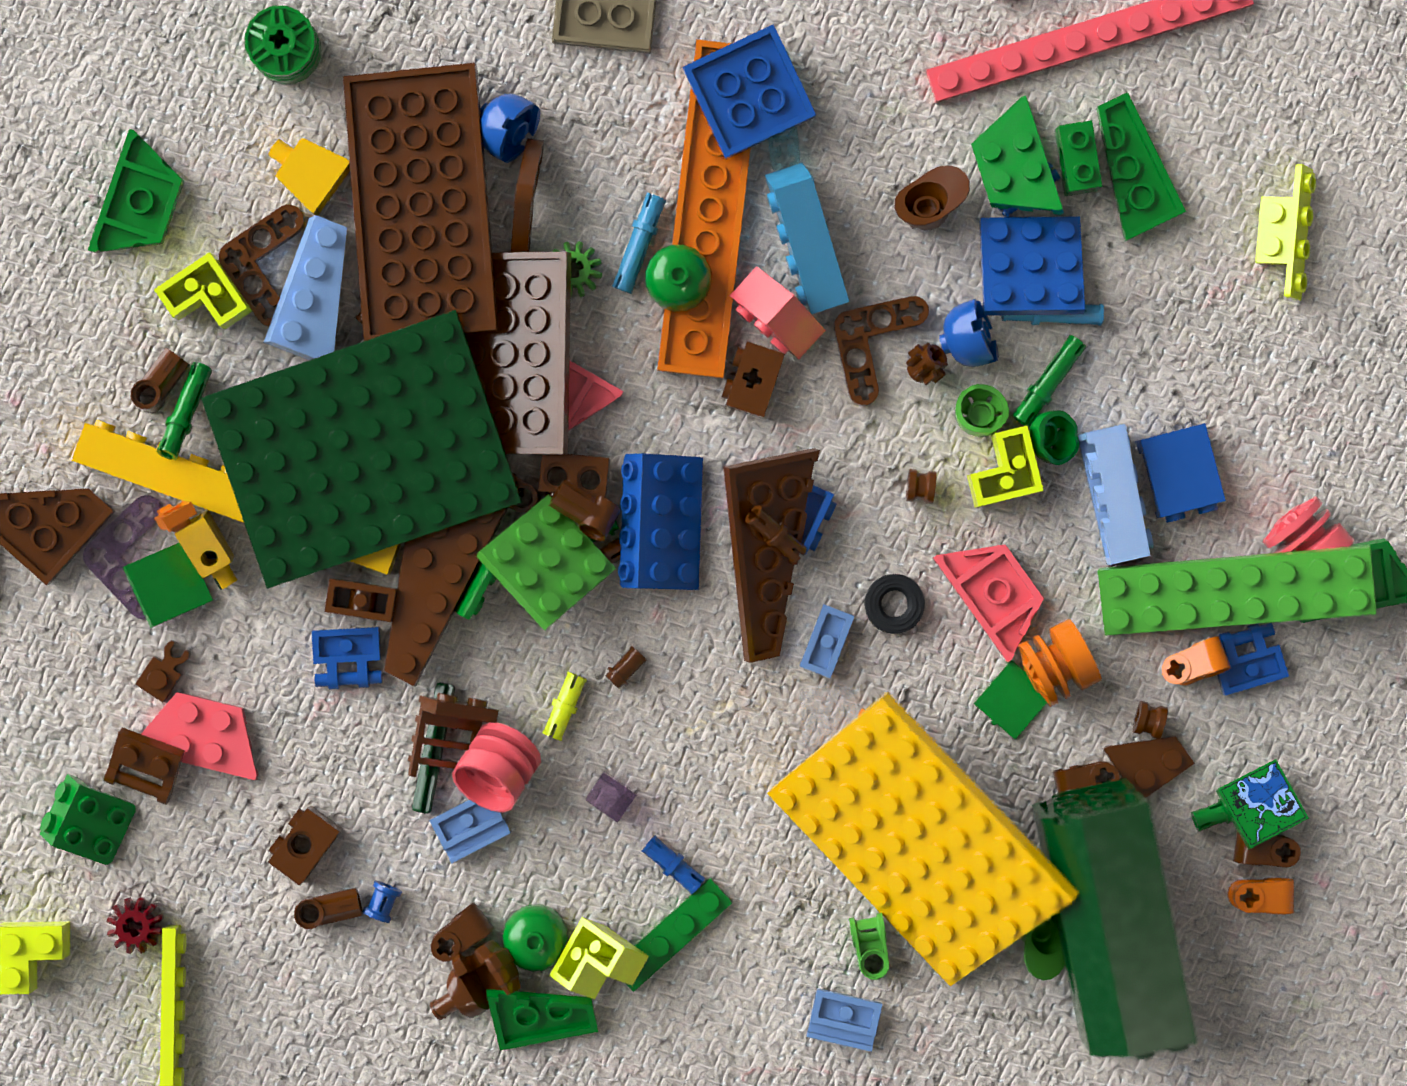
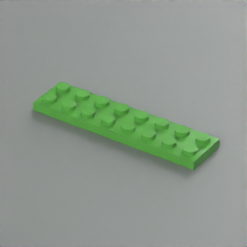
M1370 545L1098 569L1105 636L1372 615L1377 613Z

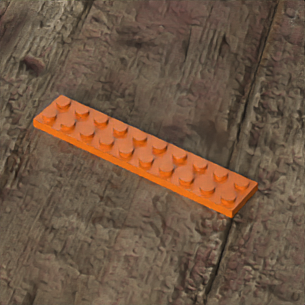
M696 39L694 61L732 43ZM692 88L690 90L672 245L683 244L695 248L706 258L711 269V286L705 299L692 309L679 312L664 309L657 371L723 379L733 302L730 294L734 291L751 148L725 160Z

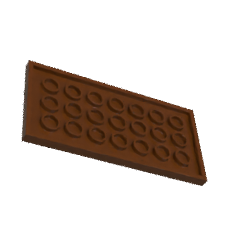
M474 62L343 76L364 341L454 310L458 312L465 334L499 331L484 145L480 125L481 108L477 64Z

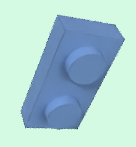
M823 604L799 666L831 678L855 616Z

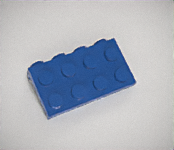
M643 453L626 454L621 468L623 493L620 501L622 511L621 531L619 534L621 553L618 567L620 586L622 588L699 590L703 457Z

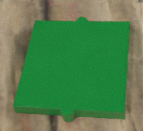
M1011 660L973 704L991 719L992 725L997 724L1013 739H1016L1047 702L1036 692L1026 672Z

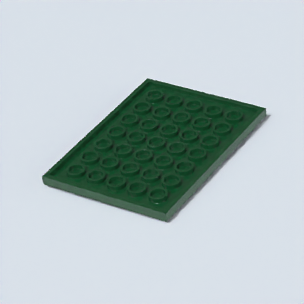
M457 310L201 397L267 589L522 502Z

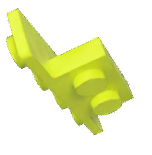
M1296 164L1293 197L1261 196L1255 263L1287 265L1284 296L1296 301L1302 300V293L1307 288V275L1304 273L1305 259H1308L1310 255V242L1307 239L1308 226H1311L1313 222V209L1310 206L1311 193H1314L1316 188V176L1313 173V169L1304 164Z

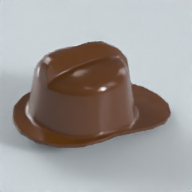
M949 165L936 167L899 191L895 198L894 209L898 217L905 223H908L912 229H936L946 221L949 213L966 200L970 191V181L966 173L958 167Z

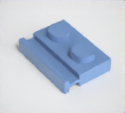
M467 800L429 820L451 864L511 833L502 812L485 809L471 800Z
M817 988L806 1036L872 1052L883 1004L882 1002Z

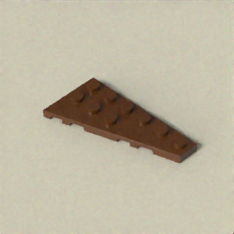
M816 448L723 467L744 661L748 663L780 656L787 621L785 610L788 595H792L794 583L791 580L794 565H798V561L791 563L775 546L770 547L766 544L764 536L746 523L745 518L750 513L753 517L760 520L751 511L752 508L760 505L775 521L784 523L788 527V532L802 544L807 519L805 508L808 493L812 492L814 483L811 477L814 462H818L820 452ZM792 549L798 556L800 555V552Z
M508 507L405 542L384 668L385 672L416 687L481 562L476 555L491 542Z

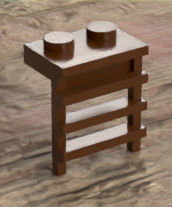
M438 693L437 698L420 695L418 701L421 703L419 715H416L415 718L417 727L415 735H412L411 742H414L412 754L408 756V762H410L408 776H417L419 764L454 769L458 764L457 761L421 757L422 744L467 751L482 727L483 721L497 723L499 710L487 707L488 701L468 697V702L457 701L458 696ZM426 724L472 731L470 743L424 737Z

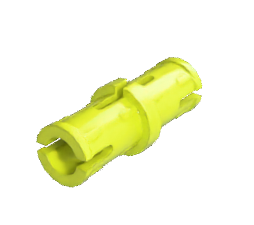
M567 671V676L558 698H554L551 705L554 707L545 729L542 731L543 734L552 736L557 724L552 738L559 741L563 739L571 715L577 712L578 708L575 706L584 684L587 682L586 678L578 676L572 688L577 674Z

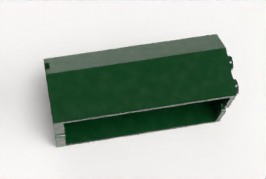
M1121 778L1117 781H1107L1102 784L1058 792L1052 795V803L1048 805L1046 801H1039L1033 804L1032 807L1042 854L1079 892L1071 903L1055 913V919L1079 1036L1090 1056L1148 1059L1155 1056V1052L1168 1049L1170 1052H1180L1188 1049L1190 1044L1197 1043L1149 802L1140 792H1136L1135 787L1126 778Z

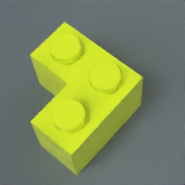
M211 252L154 289L171 316L179 321L204 304L219 327L226 330L252 312L220 264L218 258Z
M1028 426L992 434L991 438L999 467L967 475L974 507L1044 491Z
M582 917L549 976L568 990L595 999L607 977L633 986L649 956L607 926Z
M70 921L3 922L0 924V994H30L37 989V960H63L70 955Z

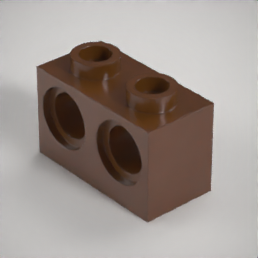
M575 454L542 455L538 491L546 493L545 497L548 494L553 497L559 486L550 484L548 474L553 468L560 467L566 471V480L593 497L606 498L610 458ZM587 471H595L600 476V484L593 490L585 489L581 484V478Z

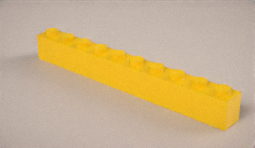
M96 420L95 425L84 424L71 461L176 499L189 501L193 505L244 523L224 465H222L220 471L208 467L210 460L191 454L189 459L178 456L176 460H169L160 456L156 451V447L145 444L147 437L130 431L127 432L125 437L114 433L116 426L100 420ZM401 544L351 560V562L390 575Z

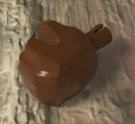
M490 940L475 949V953L468 957L461 954L452 958L453 969L448 975L446 983L448 993L433 1000L430 1003V1008L434 1016L439 1020L445 1019L446 1016L457 1010L469 1018H474L490 1009L486 989L503 990L506 995L520 991V974L509 950L502 948L494 940Z

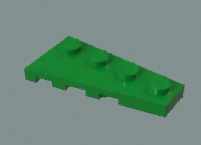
M1126 92L1098 106L1096 111L1124 242L1185 213L1186 210L1129 93Z

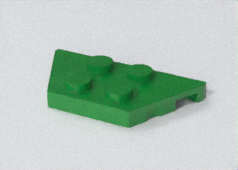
M1023 96L971 144L992 208L1008 209L1014 207L1020 211L1033 212L1036 209L1052 211L1055 215L1064 214L1059 195L1027 97Z
M132 129L128 130L88 247V251L93 253L163 244L184 184V180Z
M1385 538L1352 544L1350 547L1370 545L1376 609L1407 603V567L1401 562L1391 544ZM1309 619V620H1298V621L1301 622V623H1306V622H1311V621H1316V620H1322V619Z

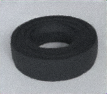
M889 574L880 577L872 583L865 596V611L868 619L876 628L886 633L900 634L911 630L918 624L924 613L925 599L921 588L914 580L904 575ZM890 591H899L907 598L908 606L901 616H888L882 609V599Z

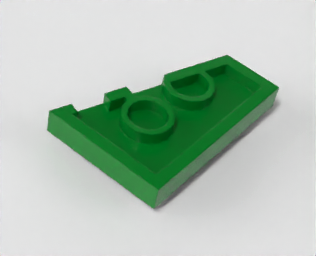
M486 989L500 1051L598 1032L592 998L518 991L506 995L503 990Z

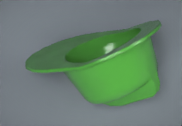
M1053 914L1021 937L1025 943L1024 961L1026 967L1033 977L1040 980L1053 979L1059 975L1065 966L1055 914Z

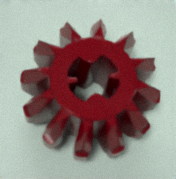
M131 897L124 899V907L119 904L113 907V911L117 916H109L107 918V923L116 926V928L107 931V935L109 937L118 935L119 939L114 943L116 948H119L124 942L127 943L125 949L127 954H131L135 946L141 954L147 951V944L153 947L158 944V940L153 934H162V927L155 925V923L163 920L164 916L163 914L153 916L152 912L157 907L155 903L144 908L146 902L144 897L138 898L136 905ZM133 919L135 922L141 921L142 928L138 932L136 929H130L129 923Z

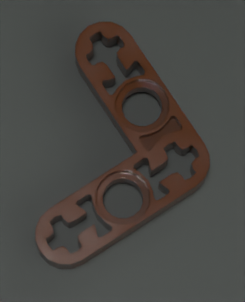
M530 138L526 140L515 193L511 252H530L534 198L541 170L544 140Z
M294 205L279 207L226 243L219 252L220 264L257 319L267 327L270 326L272 319L267 318L265 320L266 308L261 302L255 306L253 301L262 299L270 291L272 296L266 299L271 306L277 307L280 296L257 262L303 230L305 216ZM288 212L291 215L297 213L298 217L294 220L296 226L294 228L288 225L282 227L279 231L284 235L278 239L276 231L268 224L274 220V224L278 226L285 220L283 217L284 213ZM259 230H267L271 235V242L265 248H258L253 243V236ZM232 249L235 252L242 251L243 255L239 259L245 268L250 263L253 266V269L243 272L238 279L235 277V274L241 272L234 263L227 264L226 262L230 258L228 252ZM250 276H258L262 281V289L257 294H248L245 291L244 283Z
M909 296L847 310L840 313L835 319L834 333L847 391L851 401L856 405L867 406L872 404L879 393L868 337L921 325L929 315L928 304L923 298ZM911 302H914L916 307H922L923 312L918 315V320L913 321L912 316L908 315L900 318L903 324L896 325V313L892 306L898 305V312L907 310ZM883 309L889 313L891 321L887 327L878 328L873 324L872 315L876 310ZM866 312V324L870 332L864 333V326L854 328L853 335H848L846 330H840L839 325L844 323L845 317H850L851 322L861 321L862 317L859 313ZM859 349L865 354L866 361L862 367L854 368L848 364L847 354L850 350ZM869 369L870 376H863L867 387H872L873 392L868 394V400H863L861 395H855L854 390L859 388L858 377L851 380L849 373L859 374Z

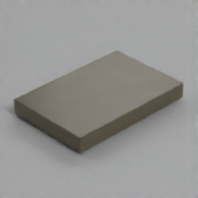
M556 0L552 43L651 54L657 0Z

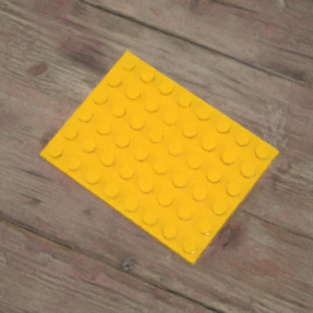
M886 692L775 784L767 793L880 913L882 912V915L950 987L1071 903L1079 894L889 692Z

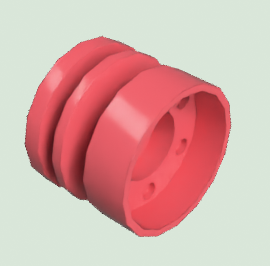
M1315 496L1305 503L1296 505L1284 514L1263 539V543L1267 548H1271L1282 541L1283 543L1274 552L1282 553L1350 547L1354 542V538L1341 523L1334 524L1327 529L1323 527L1331 512L1325 509L1313 516L1322 505L1321 500Z
M490 722L482 725L471 742L469 750L465 751L452 772L453 781L460 792L480 807L495 812L510 811L523 792L524 785L528 784L540 765L541 756L536 746L524 734L507 725Z

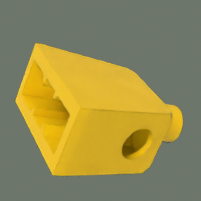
M304 138L299 140L294 149L281 139H278L268 153L271 158L282 165L275 176L311 213L319 216L350 172V161Z
M209 510L190 519L191 524L174 533L202 579L212 575L220 590L238 580L229 566L235 556ZM205 551H214L218 558L209 559L205 555Z

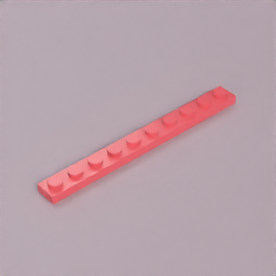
M1152 0L927 69L926 74L935 103L1251 7L1254 2L1253 0Z

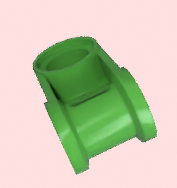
M882 912L877 913L876 917L860 920H855L854 917L849 918L852 942L856 950L860 971L869 979L877 980L882 978L889 969L886 946L887 937ZM875 928V930L860 932L861 930ZM872 954L879 955L883 960L882 967L876 972L867 971L864 966L866 958Z

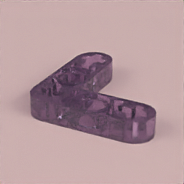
M150 495L137 498L96 536L83 552V561L86 566L133 616L143 620L146 617L143 611L140 612L138 610L140 606L138 600L131 596L128 601L125 597L133 592L131 585L125 590H120L115 587L113 578L117 572L122 571L123 567L129 564L122 556L157 524L154 519L158 516L157 510L164 506L158 498ZM142 503L149 505L154 503L155 507L152 511L155 516L153 518L150 516L143 517L138 522L144 525L140 530L138 525L129 519L128 516L132 513V516L137 518L143 512ZM123 523L128 524L133 532L132 538L126 543L119 542L115 537V529ZM94 549H105L107 552L104 554V558L108 563L114 564L115 560H117L119 565L110 569L105 576L102 572L108 568L102 562L93 563L92 559L95 555L92 551Z

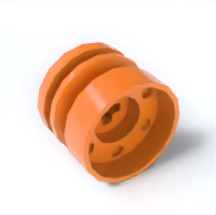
M1070 619L1049 628L1053 643L1049 646L1039 635L1033 637L1038 652L1034 653L1027 641L1018 645L1022 657V665L1031 684L1051 707L1059 703L1054 688L1057 687L1065 699L1071 697L1067 681L1072 679L1082 691L1102 681L1097 664L1087 644Z

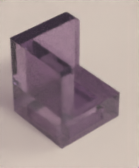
M604 770L586 797V801L618 823L636 797L637 792Z

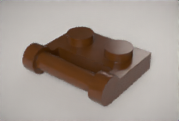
M122 727L118 732L103 782L111 785L115 783L153 796L157 798V802L167 805L175 786L185 750ZM123 765L161 779L163 784L161 786L121 771V766Z

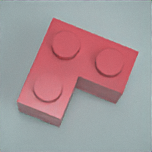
M757 266L730 294V297L739 305L735 311L744 320L750 323L754 319L756 322L753 325L767 338L770 335L773 337L770 343L779 352L784 354L790 352L798 360L826 331L795 295Z

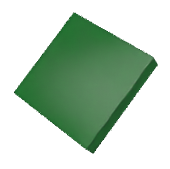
M180 543L123 567L150 628L213 601L204 579L199 575Z

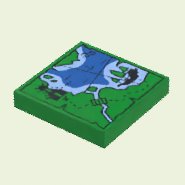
M1276 759L1216 790L1248 850L1309 819Z

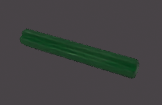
M437 683L434 698H437L438 693L454 695L455 686L449 683ZM428 725L426 737L445 740L448 727ZM424 744L422 757L442 759L444 747ZM420 764L412 809L415 812L428 814L432 811L440 767Z

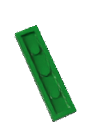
M711 877L634 945L649 957L633 986L625 983L633 992L733 903Z

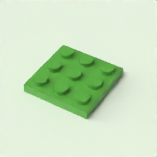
M549 494L476 555L544 631L616 569L594 543L580 531L573 520L549 506L552 498Z

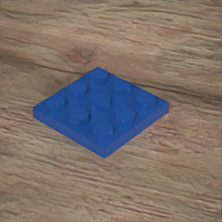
M774 24L682 67L725 160L816 117L812 104Z
M1080 216L980 218L983 316L1084 314L1085 295Z

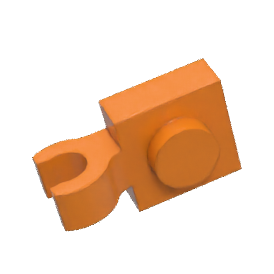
M182 501L175 506L167 504L157 510L158 516L154 519L161 530L177 532L191 524L189 518L196 515L197 511L191 502Z

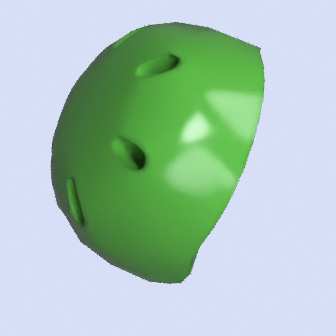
M984 384L972 385L961 392L957 399L955 407L956 421L959 427L969 435L975 437L992 435L1000 430L1008 419V403L1002 393L992 386ZM969 397H971L973 400L972 404L969 401ZM991 397V401L989 403L986 402L987 398Z

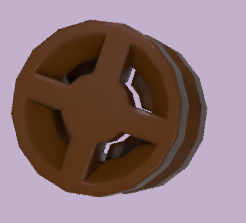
M909 469L906 487L907 502H914L916 499L923 500L926 504H933L936 489V471H929L923 474L919 473L916 469Z
M1140 701L1133 721V733L1141 734L1145 732L1149 733L1152 738L1160 739L1166 725L1168 708L1164 706L1155 708L1151 707L1148 702Z

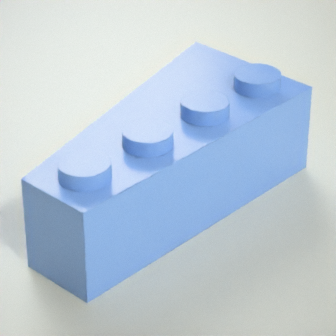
M317 215L308 219L263 343L307 360L334 352L347 227Z
M1121 424L1078 435L1081 456L1107 565L1151 556L1149 549L1154 547L1150 529H1145L1143 516L1146 515L1143 498L1138 493V474L1132 462L1131 445L1126 425Z

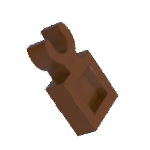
M174 640L169 641L164 647V659L161 660L153 656L135 685L162 703L166 701L183 676L182 673L176 670V667L188 661L191 656V651L185 650L180 658L174 657L172 649L177 643Z

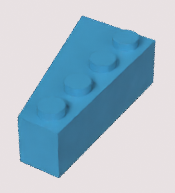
M803 163L766 174L765 178L770 191L767 194V199L772 213H777L780 222L779 225H776L782 245L787 244L790 253L789 256H786L787 265L791 275H797L800 286L795 287L798 300L807 306L811 314L848 303L849 298L813 177Z

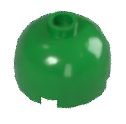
M683 244L669 245L658 250L649 260L645 271L646 288L651 299L661 308L673 312L686 311L698 306L707 296L711 286V269L706 258L695 248Z
M542 904L526 905L515 911L507 920L502 934L503 948L509 950L515 965L519 968L531 972L545 971L555 966L569 941L568 927L563 918L553 908Z

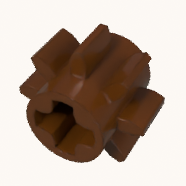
M927 342L924 346L916 345L908 352L911 358L906 362L907 371L916 382L928 385L932 381L936 384L946 375L943 369L948 366L947 356L939 346L930 345Z

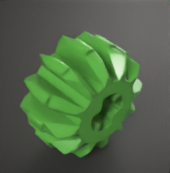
M565 242L563 244L564 249L571 253V262L576 261L577 266L582 264L584 269L579 270V277L573 278L571 274V297L573 295V288H577L578 294L582 298L585 297L583 285L586 284L592 291L596 289V285L590 280V277L601 279L602 273L591 270V268L600 266L602 262L600 258L589 261L595 253L592 247L582 254L583 242H577L575 251H571L569 242ZM554 249L552 252H560V251L557 250V249Z

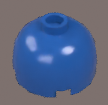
M503 94L494 98L489 103L483 104L481 107L480 125L484 149L493 157L505 163L515 160L524 152L525 146L520 144L529 132L534 136L540 121V108L529 99L516 94Z
M973 299L954 307L945 318L943 324L944 334L939 335L940 344L945 354L951 353L958 363L968 367H978L998 361L996 340L991 341L989 329L993 328L989 317L983 316L982 303Z

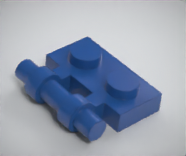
M1272 623L1260 626L1259 624H1252L1247 626V630L1230 634L1229 631L1219 634L1220 641L1231 666V669L1217 675L1224 696L1289 677L1280 645L1266 647L1264 638L1275 635ZM1252 642L1255 651L1240 656L1237 655L1236 646Z
M380 627L312 631L313 664L327 663V673L315 674V687L328 686L329 690L339 689L340 686L358 685L359 688H369L370 684L383 683L382 670L369 671L368 661L381 660ZM357 662V672H339L338 663Z

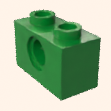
M1092 120L1059 125L1054 134L1064 197L1097 192L1102 187Z

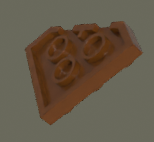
M89 488L0 493V545L45 585H50L113 515L115 510Z

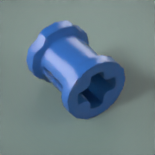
M375 880L373 884L375 888L368 907H364L362 913L378 921L390 923V912L396 898L401 896L402 891L392 885Z

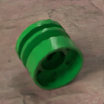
M286 5L270 6L259 11L248 24L245 32V49L251 62L268 80L279 84H296L307 79L317 69L321 59V41L310 21L299 10ZM282 35H284L289 43L282 44L281 49H278L274 41H280Z

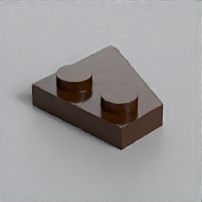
M1176 736L1108 745L1102 748L1112 764L1118 769L1121 777L1126 778L1135 787L1136 792H1140L1144 798H1147L1195 764Z

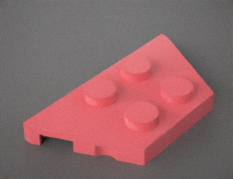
M569 361L568 431L620 398L624 391L572 361Z
M1006 544L934 556L932 559L1005 661H1011L1044 598Z
M176 692L141 733L147 737L185 750L182 763L251 780H257L258 778L243 707Z

